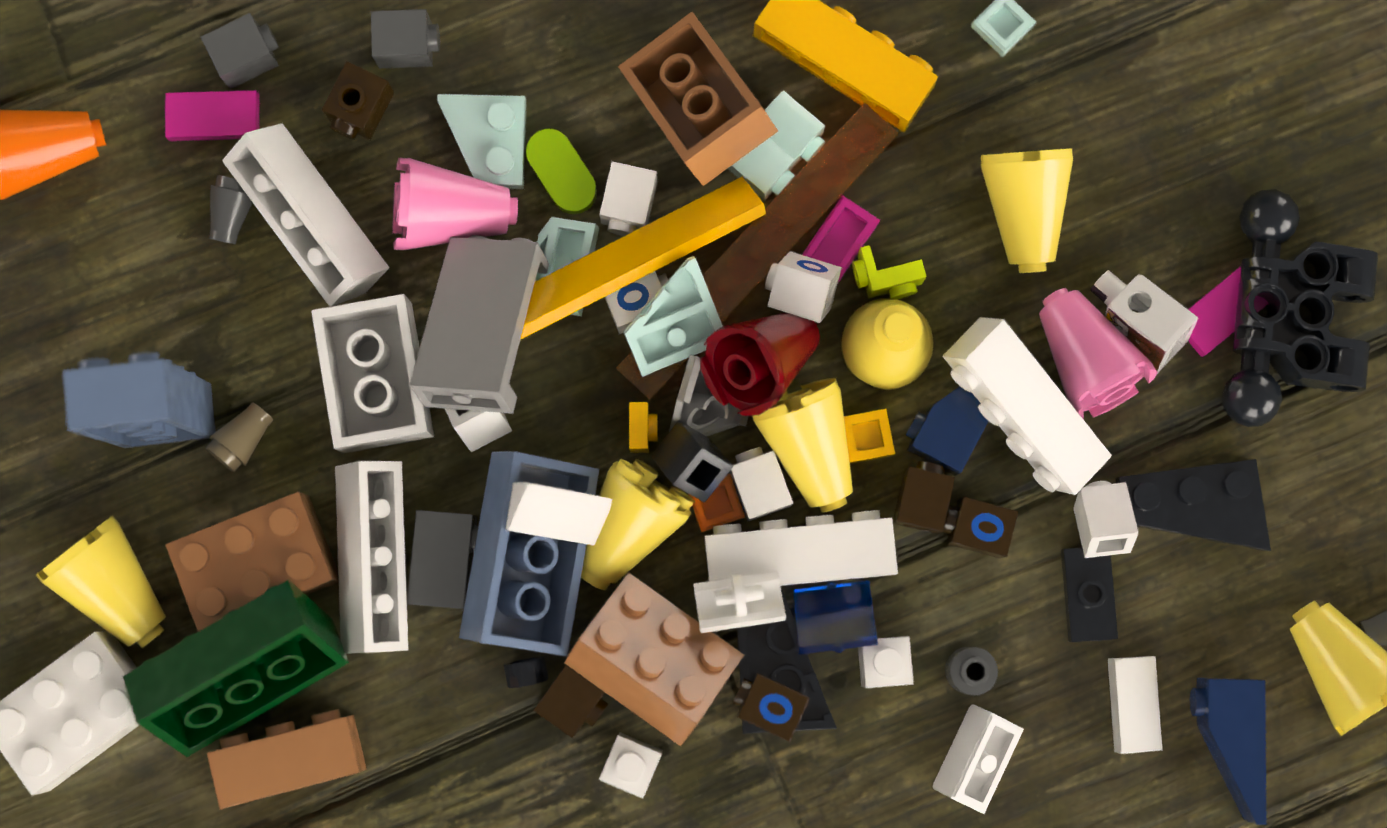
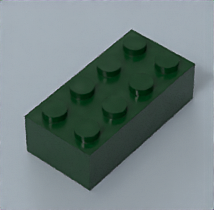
M286 580L279 585L267 589L264 594L242 607L226 613L223 618L201 631L185 637L182 642L160 655L144 661L141 666L124 675L123 679L136 723L184 756L189 757L348 664L349 661L333 619L290 580Z

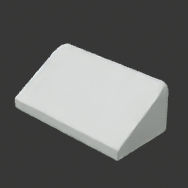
M513 482L505 530L595 545L610 511L612 499L532 483Z
M1156 657L1108 658L1114 752L1129 754L1162 750Z
M971 705L933 783V789L984 814L1024 729L981 707Z

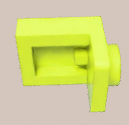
M870 245L860 247L857 255L858 260L852 262L858 288L866 287L868 298L888 293L891 299H900L918 292L916 286L922 285L927 277L922 259L877 271Z

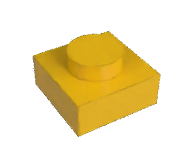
M629 402L630 453H649V442H658V414H649L648 402Z
M886 409L844 416L850 464L895 455Z

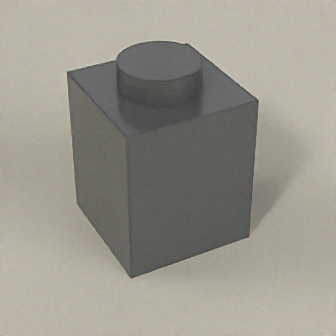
M426 9L371 11L372 57L378 68L433 67L432 52L440 51V32L438 24H432Z
M250 13L201 36L220 78L230 89L279 66L272 52L278 49L279 45L267 23L259 26Z

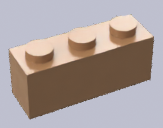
M339 709L311 716L313 725L295 730L293 721L265 728L267 738L249 742L248 733L219 740L221 750L207 753L219 808L231 807L367 770L354 715L341 718Z

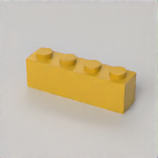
M770 0L754 23L753 37L903 133L905 132L938 79V76L932 72L933 68L928 62L916 55L907 57L894 48L895 44L889 37L879 31L873 30L870 33L856 24V18L841 7L834 6L832 9L819 0Z

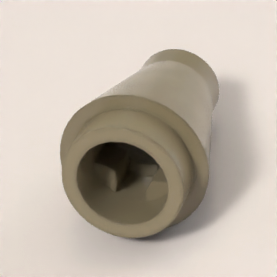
M252 402L246 410L209 436L212 441L205 449L222 465L235 472L240 465H247L267 427L273 422V418Z

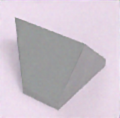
M690 355L669 432L678 420L705 436H710L739 425L746 426L749 416L737 414L741 411L740 409L735 408L729 403L723 406L714 398L706 386L700 368L701 358Z

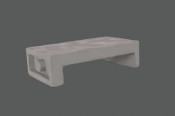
M472 235L469 238L450 237L409 385L425 407L513 414L517 396L509 382L537 273L546 274L549 263L538 242H533L526 238L493 240L479 235Z

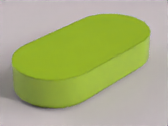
M544 129L536 132L527 143L526 156L538 179L561 211L568 214H580L587 211L595 202L597 195L596 184L591 173L563 133L554 129Z

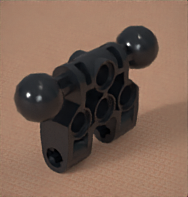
M1277 189L1260 190L1252 194L1244 203L1239 216L1241 230L1253 242L1251 258H1245L1241 261V277L1236 306L1233 352L1242 355L1240 371L1233 374L1226 382L1221 397L1223 409L1233 421L1247 427H1259L1274 418L1282 403L1281 388L1272 375L1269 374V364L1272 365L1283 381L1289 385L1341 392H1362L1366 390L1370 344L1361 340L1334 336L1329 330V325L1334 316L1332 300L1351 303H1364L1374 300L1378 254L1366 249L1314 242L1298 251L1288 260L1280 259L1281 244L1287 242L1293 236L1300 221L1298 206L1288 194ZM1304 260L1310 261L1316 269L1315 279L1309 277L1304 271ZM1256 296L1263 297L1269 303L1266 305L1268 311L1266 318L1260 316L1254 309V299ZM1300 304L1309 308L1312 314L1311 324L1302 320L1299 314ZM1296 349L1305 353L1308 359L1306 369L1301 368L1296 363L1294 355Z

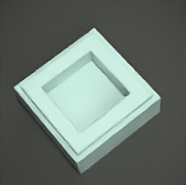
M994 0L972 22L971 27L999 55L1004 57L1034 27L1036 21L1014 0Z

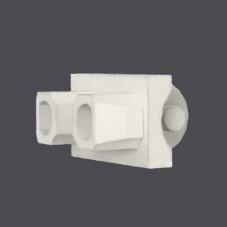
M778 571L742 577L741 574L731 575L729 579L694 584L701 633L786 621Z

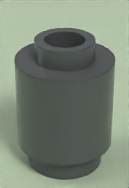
M963 647L955 650L948 657L945 664V676L950 686L956 691L968 695H981L994 686L998 677V667L993 656L986 650L976 647ZM972 662H977L980 666V675L975 681L970 680L966 674V668Z

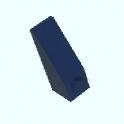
M959 386L929 408L926 415L918 411L905 434L912 439L907 450L930 463L945 467V471L955 476L960 474L988 423V420L978 409L981 403L972 392H968Z
M1197 678V688H1192L1190 692L1192 716H1197V726L1243 819L1257 825H1267L1265 680Z

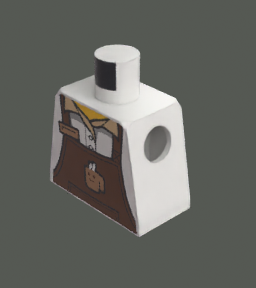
M1107 270L1090 290L1108 306L1105 317L1153 363L1158 373L1188 342L1198 320V317L1140 274L1126 285L1111 271Z

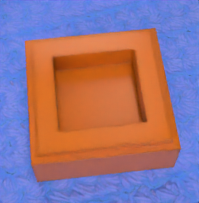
M730 473L727 474L705 503L688 494L694 500L692 507L701 533L713 529V526L726 525L745 518Z

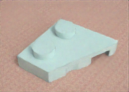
M694 256L687 258L623 331L642 377L689 358L690 355L694 356L706 351L707 344L704 345L707 337L723 327Z

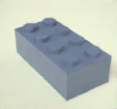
M158 353L133 354L128 356L129 363L110 365L109 359L82 360L79 362V369L63 371L69 431L122 448L210 438L209 436L215 433L211 383L197 377L195 372L184 370V366L172 364V360L160 359Z
M514 451L491 453L459 638L480 643L568 656L587 544L505 529L513 482L532 483L595 495L599 469Z

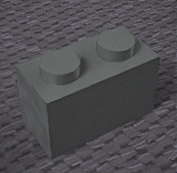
M416 510L407 604L464 609L479 527L477 526L476 516Z

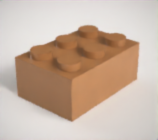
M693 12L686 15L618 66L681 159L703 186L778 132L763 107Z
M296 492L165 544L198 632L223 618L226 613L242 607L264 594L267 589L279 585L286 580H290L305 595L339 582L337 567L310 496L301 492Z
M628 572L578 639L565 664L681 746L708 710L744 654L713 632L701 633L698 621Z

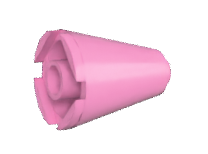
M398 157L396 170H403L405 173H400V182H395L393 233L402 234V238H396L393 242L394 250H409L449 243L450 237L469 238L472 235L489 237L506 234L508 225H516L518 199L510 197L509 188L411 158Z
M1062 288L1043 300L1045 307L1040 311L1039 316L1066 398L1083 420L1085 411L1089 410L1094 418L1139 393L1135 384L1143 377H1145L1148 384L1154 380L1158 372L1153 363L1080 291L1073 290L1068 292L1066 288Z

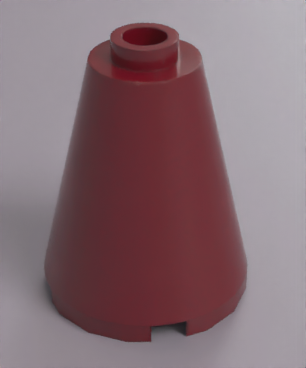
M781 313L723 326L707 337L704 345L707 344L705 356L701 358L700 368L705 384L714 398L723 406L729 403L735 408L740 409L741 411L737 414L743 416L760 415L777 404L816 350L820 341L819 329L815 321L790 313Z

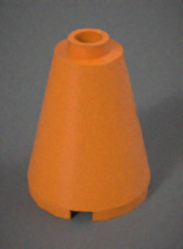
M0 109V200L11 197L99 157L97 147L106 146L100 119L90 120L88 111Z

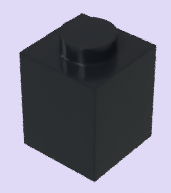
M678 420L651 454L652 459L674 486L704 503L733 468V465L710 438Z

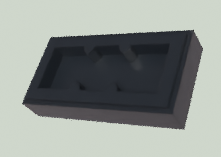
M1083 548L1061 549L1068 641L1083 642L1118 639L1111 555L1085 558Z

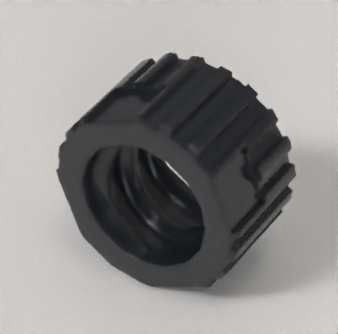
M544 656L522 659L503 665L508 688L524 687L548 680Z

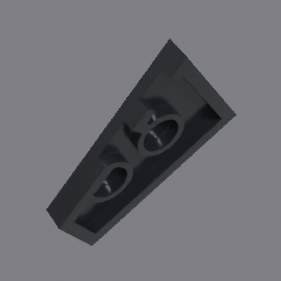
M1256 459L1115 478L1116 483L1126 482L1137 527L1188 535L1219 543L1245 546L1261 551H1271Z
M781 589L786 621L737 628L738 651L744 654L739 662L740 685L744 678L752 681L755 674L758 673L810 697L796 731L837 729ZM742 720L743 734L767 732Z

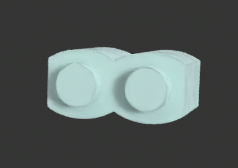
M784 90L765 109L778 132L728 168L738 178L743 176L754 192L764 200L772 192L776 196H780L795 178V175L791 172L793 167L802 158L807 163L810 162L825 144V141L821 138L825 125Z

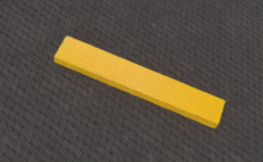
M742 176L535 281L521 339L766 214L764 203Z

